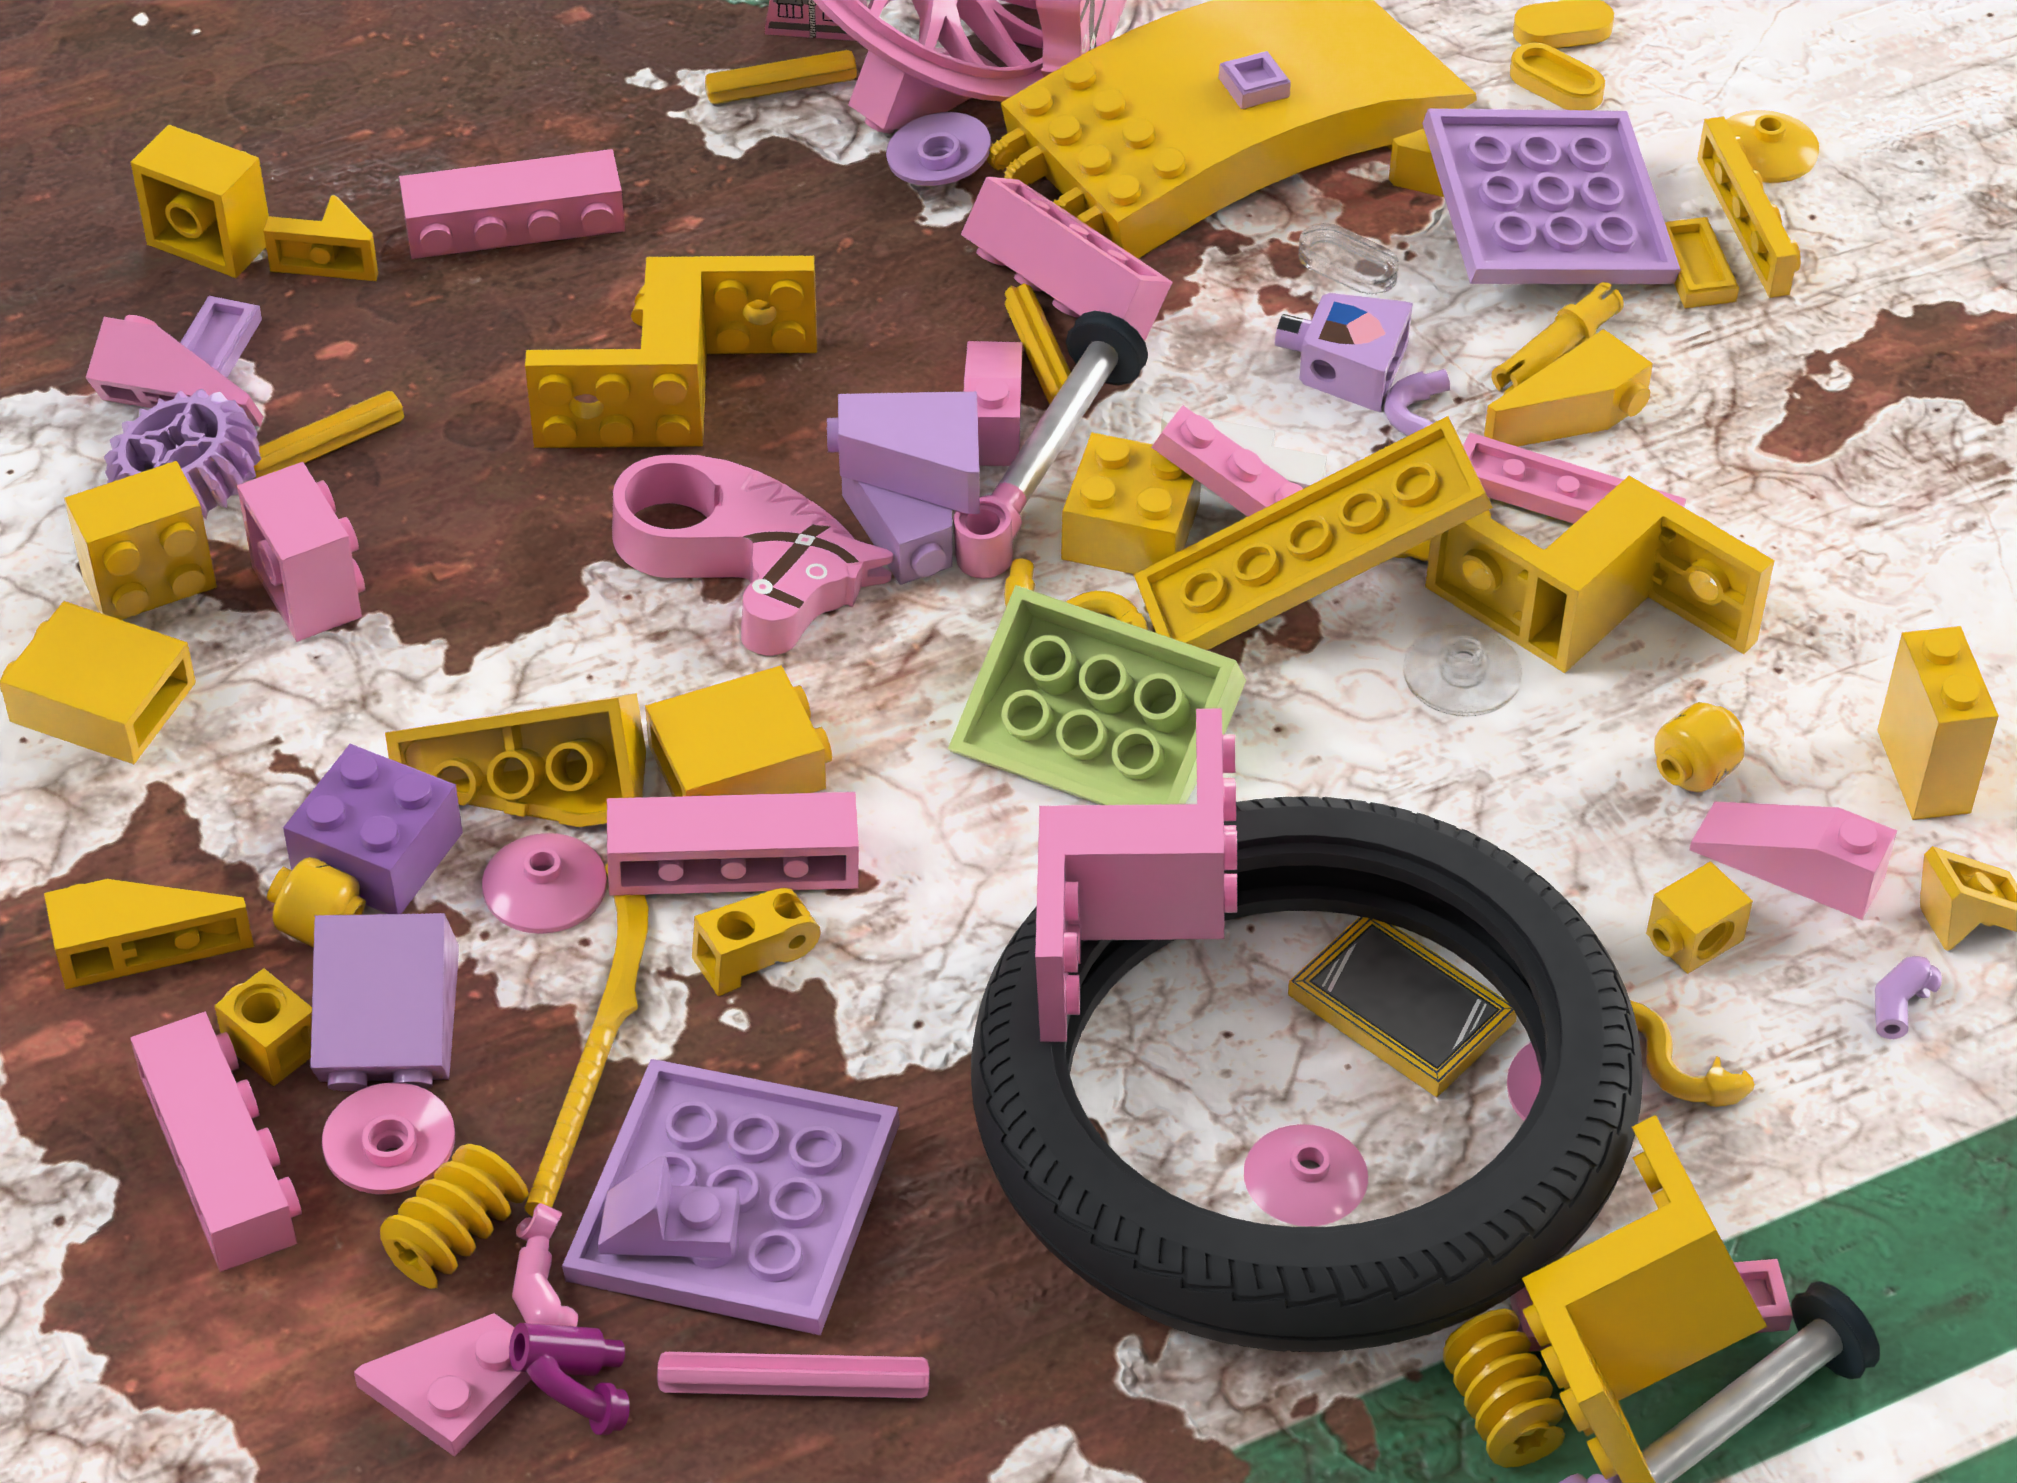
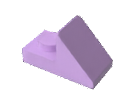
M660 1156L607 1191L598 1242L599 1254L733 1258L741 1205L738 1187L672 1185L667 1157Z

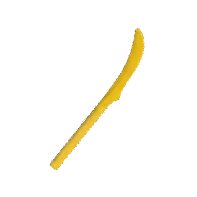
M607 862L606 867H605V870H606V875H607V878H608V862ZM613 895L617 911V939L612 967L592 1029L524 1207L525 1211L532 1217L535 1207L540 1203L551 1208L553 1207L617 1031L626 1017L638 1009L635 989L648 933L649 908L645 895Z

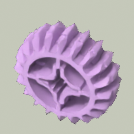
M203 389L197 390L190 397L179 391L172 400L165 402L159 398L157 405L149 410L139 408V417L134 421L122 423L123 434L116 435L110 439L112 450L104 456L107 464V470L105 471L108 478L107 483L177 461L201 505L202 515L206 520L210 510L217 506L227 508V499L231 495H239L237 485L256 477L254 465L261 460L259 454L260 443L257 439L258 434L244 409L239 407L235 400H227L221 392L213 393L209 396Z

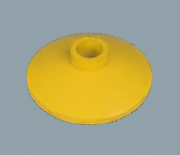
M1751 110L1735 114L1726 119L1734 136H1739L1742 139L1745 156L1752 169L1760 173L1762 182L1781 183L1795 180L1807 174L1818 160L1819 142L1814 132L1806 124L1790 115L1769 110Z

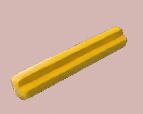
M850 50L830 52L709 73L705 76V91L709 102L712 104L731 102L852 81L857 76V65L854 55Z
M1025 283L1018 287L1010 286L1005 291L1007 298L1005 307L1021 342H1023V347L1050 405L1070 375V369L1033 288Z
M386 391L260 445L259 454L261 460L254 465L256 474L254 479L300 462L305 464L401 422L404 418V412L400 400L394 392Z

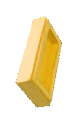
M1700 217L1665 222L1681 269L1674 286L1684 309L1737 302L1739 286L1708 218Z

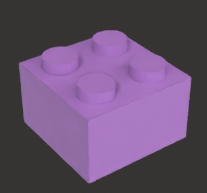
M351 743L283 827L291 870L304 858H318L354 876L360 886L359 897L366 899L367 906L387 914H402L463 833L455 784Z

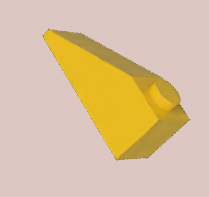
M1602 329L1489 404L1487 407L1484 437L1519 447L1608 430L1626 417L1637 415L1646 406L1651 393L1649 384L1653 363Z
M112 879L76 884L68 888L44 893L54 948L65 989L254 947L243 897Z

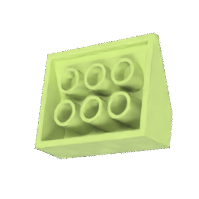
M1015 585L948 749L950 752L1099 805L1186 804L1197 784L1196 709L1222 708V735H1225L1246 679L1237 661Z

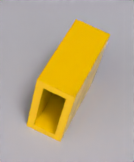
M63 601L52 616L38 626L32 641L17 660L10 662L6 666L0 680V690L10 722L134 765L195 685L196 680L188 642Z
M1961 626L1901 633L1877 731L1912 820L1970 814L1972 812L1999 715Z
M782 665L645 705L648 746L673 797L814 793L826 789L825 763L832 761L829 739L822 727L814 729L810 721L811 711L805 691L801 685L792 686Z

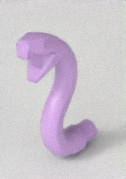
M1442 369L1427 374L1421 371L1397 381L1390 388L1385 399L1384 411L1390 424L1395 429L1409 436L1433 424V422L1409 412L1407 407L1415 402L1429 400L1431 395L1450 391V381L1446 370Z

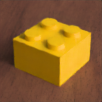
M168 125L131 161L147 245L237 278L266 248L263 230L269 214L259 157L204 138L201 135Z
M1091 432L1062 510L1061 560L1135 574L1183 550L1200 504L1201 483L1151 448L1153 444Z
M177 461L64 498L83 581L99 613L123 620L217 588L201 505Z

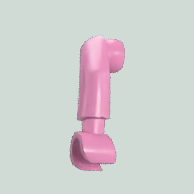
M542 1203L535 1207L533 1218L523 1219L516 1228V1235L526 1240L527 1243L526 1247L521 1248L519 1251L512 1298L526 1323L576 1327L578 1314L568 1306H561L558 1295L548 1281L552 1262V1255L548 1251L549 1239L562 1216V1212Z

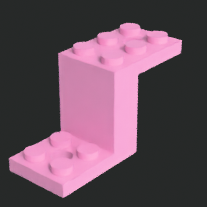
M1222 708L1196 709L1197 804L1039 806L1035 960L1040 1042H1067V1015H1080V976L1068 975V972H1078V964H1081V940L1225 939L1224 913H1237V874H1224V870H1237L1236 825H1224V821H1236L1235 778H1223V773H1235V734L1222 735Z

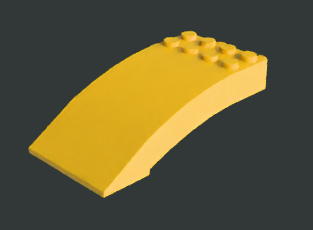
M1212 0L1174 12L1132 29L1084 53L1001 102L1008 134L992 144L987 160L998 171L1007 168L1004 172V178L1018 179L1026 185L1028 183L1032 184L1045 176L1063 194L1058 200H1054L1053 203L1138 259L1216 211L1259 189L1301 171L1348 155L1387 146L1392 150L1393 138L1424 129L1422 123L1428 108L1463 109L1477 101L1476 93L1374 0ZM1268 51L1291 82L1290 96L1241 109L1218 78L1219 65L1226 61Z

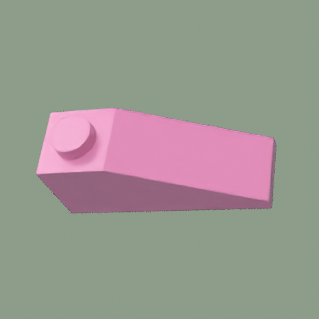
M945 48L934 49L942 54L951 56ZM868 50L848 105L866 117L865 123L869 127L879 132L891 134L894 133L895 129H900L919 117L948 112L971 97L937 88L912 77ZM977 53V55L980 57V59L986 66L998 67L997 65H995L994 63H992L991 61Z
M127 315L124 320L109 317L103 318L86 375L87 381L102 400L153 408L157 405L159 398L165 402L172 400L179 391H182L188 397L199 389H203L209 396L213 393L221 392L227 400H235L238 406L244 409L253 426L261 427L263 415L249 394L158 327L155 322L137 315Z
M968 341L964 392L977 391L979 466H1010L1020 451L1023 342Z
M1714 802L1691 841L1689 850L1863 920L1885 879L1897 830L1839 807Z

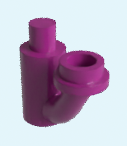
M519 1323L516 1325L509 1344L510 1363L515 1371L527 1372L531 1380L546 1395L588 1418L591 1429L596 1435H609L612 1431H621L625 1427L629 1417V1398L624 1389H616L612 1383L602 1382L597 1384L592 1391L568 1376H596L601 1367H621L625 1358V1346L621 1340L604 1339L602 1332L598 1328Z

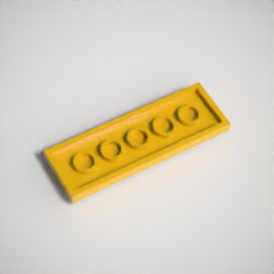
M1446 416L1133 575L1156 633L1209 650L1493 507L1449 416Z

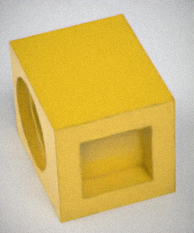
M1710 861L1654 894L1646 934L1650 937L1654 947L1662 955L1673 959L1689 974L1744 941L1753 900Z
M265 968L246 982L232 987L223 999L214 1005L220 1033H228L236 1056L272 1086L278 1084L311 1058L312 1007Z

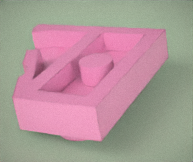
M495 1313L362 1364L354 1371L356 1384L359 1389L454 1457L531 1378L527 1372H517L512 1368L509 1358V1344L515 1327Z

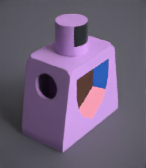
M1328 293L1321 297L1312 320L1282 314L1276 331L1275 346L1301 352L1299 379L1304 385L1365 408L1381 412L1408 346L1413 303Z

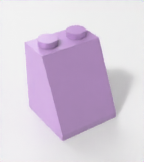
M445 913L315 916L310 1068L320 1082H328L329 1089L358 1091L367 1087V1081L393 1080V1083H407L428 1089L432 1087L433 1080L449 1079L459 944Z

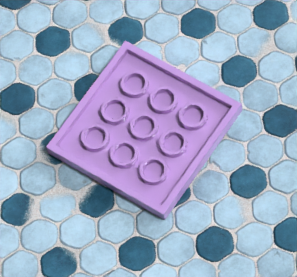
M1428 108L1422 124L1470 284L1675 283L1681 269L1627 111Z
M651 1059L562 1265L566 1282L821 1335L899 1127L898 1107ZM660 1156L667 1157L672 1185L738 1187L741 1205L733 1258L599 1254L598 1242L607 1191Z

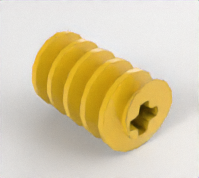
M462 1145L453 1154L452 1161L443 1163L437 1169L434 1179L424 1181L416 1191V1197L407 1198L398 1209V1214L389 1216L382 1223L380 1239L394 1265L408 1278L429 1289L438 1288L437 1278L431 1267L443 1274H452L458 1264L451 1250L461 1256H470L476 1246L469 1233L478 1238L487 1239L494 1230L488 1216L497 1221H505L511 1214V1209L506 1199L514 1203H523L529 1195L527 1186L520 1175L494 1152L478 1145Z
M1505 1308L1491 1310L1466 1321L1452 1332L1445 1341L1443 1361L1450 1373L1454 1374L1453 1382L1459 1393L1465 1397L1464 1405L1471 1417L1475 1419V1428L1483 1441H1486V1451L1493 1463L1508 1468L1530 1464L1549 1455L1562 1445L1565 1433L1562 1428L1555 1426L1562 1419L1564 1409L1559 1400L1549 1398L1552 1394L1553 1386L1547 1377L1539 1376L1542 1364L1535 1354L1528 1353L1531 1342L1525 1332L1517 1331L1520 1324L1518 1316L1514 1310Z

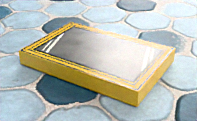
M1358 917L1300 970L1288 984V996L1435 1097L1442 1094L1516 1022L1517 1018L1515 1011L1504 998L1398 927L1365 917Z

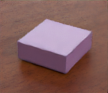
M1268 51L1226 61L1219 65L1218 78L1241 109L1290 96L1291 82Z

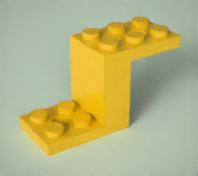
M814 256L646 257L641 349L526 350L525 371L534 448L703 446L707 354L817 353ZM762 300L771 303L772 307L765 310H757L749 307L747 304L752 301ZM588 394L595 396L599 401L583 403L574 397Z
M1629 475L1545 550L1484 513L1431 538L1425 588L1558 670L1566 673L1648 597L1740 653L1745 654L1758 641L1775 560ZM1711 578L1715 581L1716 585L1710 582Z
M1654 1115L1632 1126L1644 1152L1632 1158L1651 1194L1663 1188V1190L1652 1195L1658 1209L1522 1278L1533 1302L1532 1305L1522 1309L1540 1346L1543 1347L1551 1343V1346L1540 1352L1559 1389L1563 1387L1565 1391L1559 1393L1560 1398L1578 1432L1584 1431L1586 1436L1595 1433L1596 1437L1586 1442L1604 1478L1608 1480L1618 1475L1622 1483L1656 1482L1618 1401L1767 1327L1657 1116Z

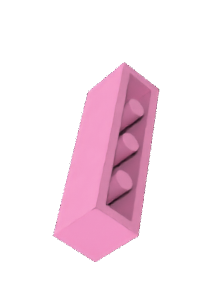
M613 149L399 176L411 259L625 232L622 190Z
M986 177L961 233L963 237L978 246L977 254L980 257L997 265L1008 266L1016 272L1014 279L1018 283L1028 284L1033 290L1044 291L1054 298L1053 306L1061 312L1073 317H1080L1083 313L1091 311L1111 313L1133 326L1143 340H1146L1172 285L1171 280L1018 179Z
M855 792L609 798L607 799L609 896L771 891L779 888L792 890L858 888L859 841Z
M205 1011L130 1037L141 1080L219 1271L222 1272L297 1244L291 1218L302 1214L299 1200L289 1176L277 1180L272 1167L280 1165V1159L268 1127L256 1131L252 1118L260 1115L248 1080L236 1082L231 1071L239 1069V1064L228 1033L224 1032L215 1035Z

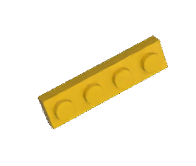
M1724 116L1704 119L1697 161L1768 297L1790 295L1794 272H1797L1801 265L1799 246L1794 239L1790 240L1782 225L1778 207L1775 204L1771 205L1765 194L1760 173L1757 170H1753L1745 156L1742 139L1739 136H1734Z

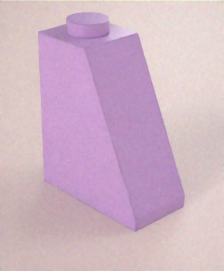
M977 391L838 394V418H827L828 452H839L840 476L966 514H980Z
M842 477L843 498L874 546L887 549L893 553V561L887 566L900 585L934 575L939 571L952 567V509Z

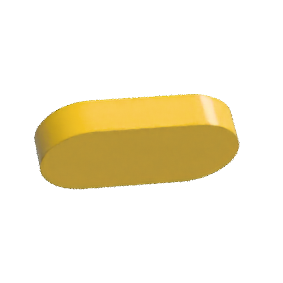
M1560 0L1529 4L1521 7L1516 12L1513 36L1521 45L1542 43L1555 49L1596 44L1610 37L1614 23V11L1607 3L1601 0Z
M1542 43L1525 44L1513 52L1510 76L1519 86L1566 110H1593L1602 103L1605 79L1596 69Z

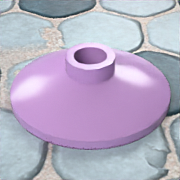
M956 112L934 113L919 117L901 127L890 139L886 150V157L891 171L898 178L908 183L923 186L943 185L963 179L979 169L990 154L991 137L987 127L980 120L970 115Z

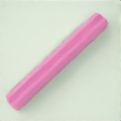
M664 1352L660 1355L657 1372L658 1386L664 1393L923 1398L928 1394L930 1366L927 1359L923 1357Z

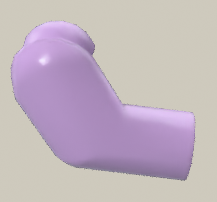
M1920 956L1906 957L1876 984V1031L1881 1037L1897 1039L1905 1036L1908 1033V1000L1914 995L1919 998L1930 997V990L1937 992L1942 982L1941 972L1934 965H1930V961L1927 958Z

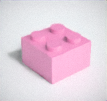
M300 462L237 485L252 568L296 642L362 618L358 593L365 591V583L356 561L352 558V552L359 550L358 540L348 518L338 519L336 516L335 503L325 481L315 482L304 462Z

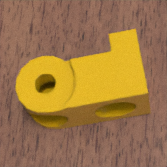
M774 889L694 916L692 959L717 996H721L741 987L742 976L774 965L777 961L787 963L805 956L818 943L821 930L792 889Z

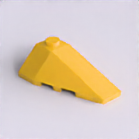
M637 693L385 732L389 759L455 784L458 803L462 806L472 805L504 811L505 814L530 816L557 821L559 824L585 827L607 823V799L643 798L646 747Z

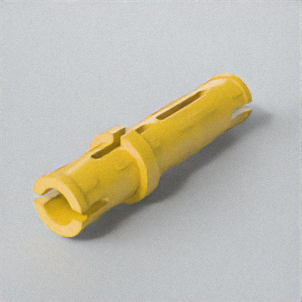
M1602 282L1596 285L1578 303L1565 305L1557 312L1558 315L1552 324L1504 363L1493 369L1491 378L1496 389L1500 391L1512 381L1513 384L1504 392L1506 394L1571 351L1574 347L1595 335L1596 329L1623 309L1624 301L1620 292L1615 289L1603 299L1602 296L1611 289L1612 285Z

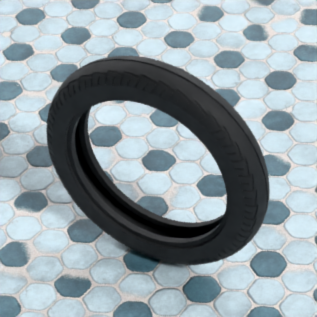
M1309 796L1236 802V821H1224V825H1236L1237 870H1224V874H1237V913H1224V921L1255 914L1282 911H1321L1375 919L1416 933L1453 952L1494 985L1515 1011L1535 1051L1541 1074L1539 1092L1527 1118L1513 1139L1495 1159L1469 1180L1428 1203L1389 1217L1362 1223L1329 1227H1290L1261 1224L1228 1217L1198 1207L1170 1194L1144 1178L1123 1161L1103 1140L1090 1122L1076 1095L1070 1077L1073 1056L1087 1022L1109 990L1137 964L1175 940H1081V964H1078V972H1068V975L1080 976V1015H1067V1042H1040L1035 960L1037 906L1034 908L1002 952L987 983L980 1004L971 1055V1086L976 1122L995 1176L1015 1211L1031 1232L1073 1272L1108 1297L1132 1311L1192 1335L1230 1345L1236 1344L1243 1347L1272 1351L1337 1352L1340 1350L1347 1351L1385 1346L1441 1331L1444 1328L1477 1316L1526 1287L1522 1280L1523 1277L1562 1258L1584 1235L1610 1198L1620 1178L1635 1137L1632 1126L1638 1124L1643 1085L1642 1056L1638 1029L1626 987L1609 953L1597 935L1559 891L1541 875H1538L1533 869L1507 851L1501 850L1498 846L1465 829H1459L1455 825L1418 812L1416 814L1410 810L1385 804L1334 797H1322L1321 799Z

